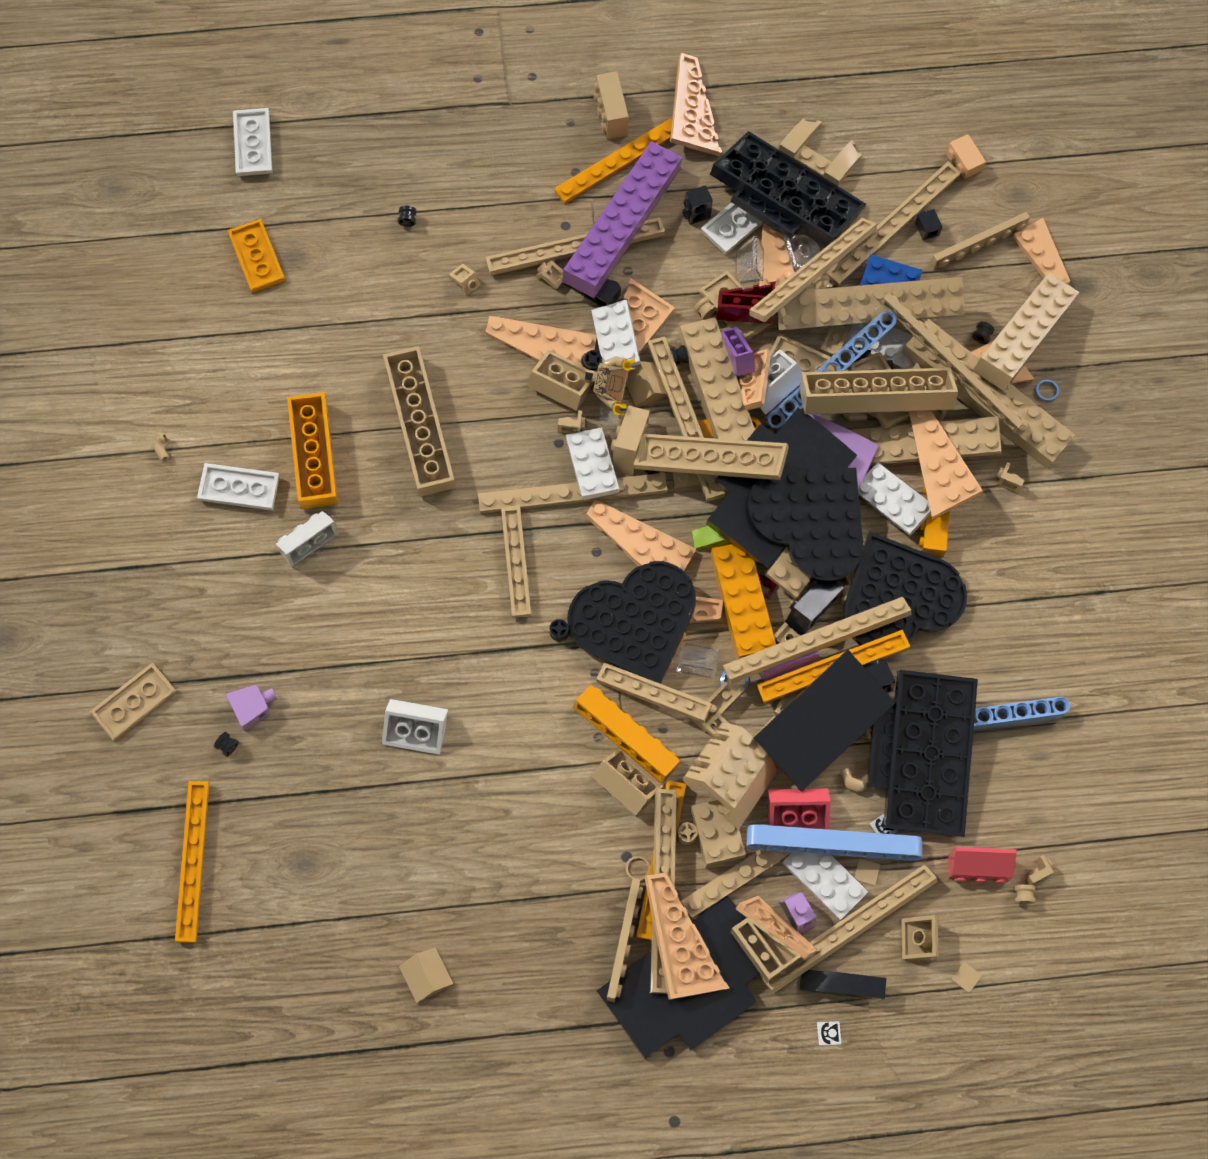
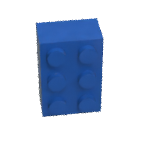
M870 254L860 286L919 281L923 270Z

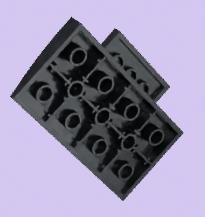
M749 131L713 164L709 174L736 191L731 198V203L789 239L798 231H801L825 247L843 234L866 206V203Z
M797 407L776 435L760 424L747 439V441L787 443L789 449L783 469L848 468L857 457V454L811 416L805 414L799 407ZM718 475L714 482L727 491L728 494L707 519L706 525L768 570L787 545H778L767 541L757 530L755 531L750 523L746 506L747 497L751 487L759 478Z
M908 670L897 671L894 709L886 711L872 725L867 777L868 787L886 789L883 828L965 837L978 679Z
M728 896L693 920L692 924L696 926L710 952L709 954L714 964L718 966L719 973L724 982L729 986V989L669 1000L668 994L651 993L650 951L628 967L624 977H620L619 985H622L620 998H615V1003L607 1001L610 981L597 990L601 999L644 1059L677 1035L680 1036L688 1049L692 1051L757 1002L746 987V984L760 975V973L731 934L732 928L746 918L736 910V905Z

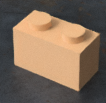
M968 134L949 143L947 156L953 161L956 169L961 172L964 179L983 171L986 161Z

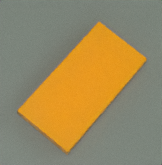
M262 219L227 230L251 293L286 282Z

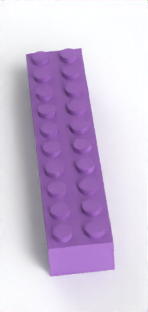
M652 141L650 142L563 269L562 282L595 298L644 222L648 219L680 171L682 156Z

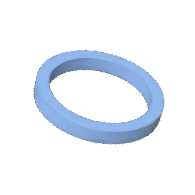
M1045 379L1037 384L1036 394L1043 401H1053L1059 394V387L1054 381ZM1042 383H1051L1056 388V395L1052 398L1041 396L1039 386Z

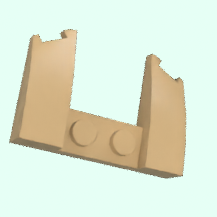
M803 118L780 143L779 150L835 185L840 186L862 157V153L856 151L854 148L855 143L851 140L831 162L805 146L821 126L822 121L809 122Z
M724 682L707 700V702L712 703V708L705 723L692 718L691 721L702 731L708 732L714 738V733L721 723H728L722 715L745 691L743 687L739 686L738 691L726 688L727 682ZM774 715V716L764 725V727H765L771 720H773L776 716Z

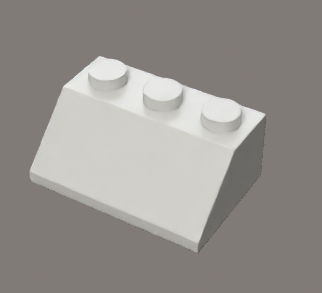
M780 349L770 358L764 406L758 408L765 415L773 410L795 388L800 386L802 369Z
M322 511L319 514L312 515L305 524L298 525L288 536H282L278 543H276V546L288 564L293 567L337 536L338 533L334 521Z
M390 699L385 710L382 744L440 755L448 709Z

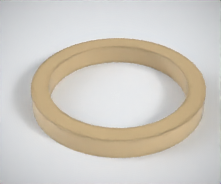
M634 856L627 861L625 870L630 879L634 877L630 875L628 865L634 859H641L646 862L648 872L645 876L649 875L650 863L646 858ZM645 876L642 877V878H636V879H640V881H642V880L645 879Z

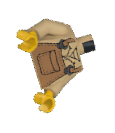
M615 356L600 363L597 372L586 370L584 380L595 382L593 391L606 406L613 410L615 415H624L621 413L620 408H627L625 404H619V402L621 403L623 400L628 373L631 370H635L630 365V363L635 362V359L627 360L626 358Z

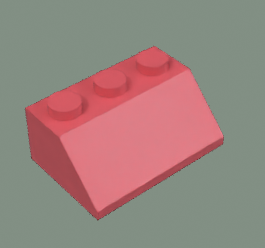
M828 788L804 789L803 791L798 789H768V825L829 830L831 801Z
M955 847L948 854L949 878H954L956 882H966L967 879H974L976 883L995 880L997 884H1005L1013 878L1017 849Z

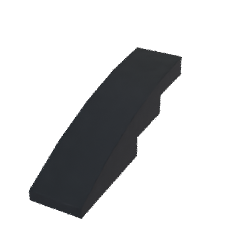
M807 970L801 975L800 990L837 996L845 995L884 1000L887 978Z

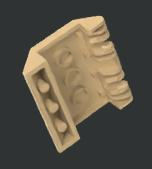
M723 722L714 733V738L716 739L709 740L695 760L696 767H690L683 777V781L692 790L699 785L704 787L728 808L723 817L739 829L777 772L772 758L755 742L750 733L743 727Z

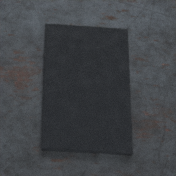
M846 650L753 738L798 787V790L803 791L888 711L895 702L854 657L851 651Z

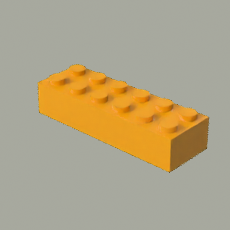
M325 392L287 397L297 498L300 509L339 505Z
M733 544L712 548L710 557L721 600H723V608L736 660L775 646L776 642L754 560Z

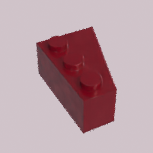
M776 281L770 282V285H753V288L742 289L741 287L719 291L717 320L772 324L773 316L766 322L750 316V309L775 289Z

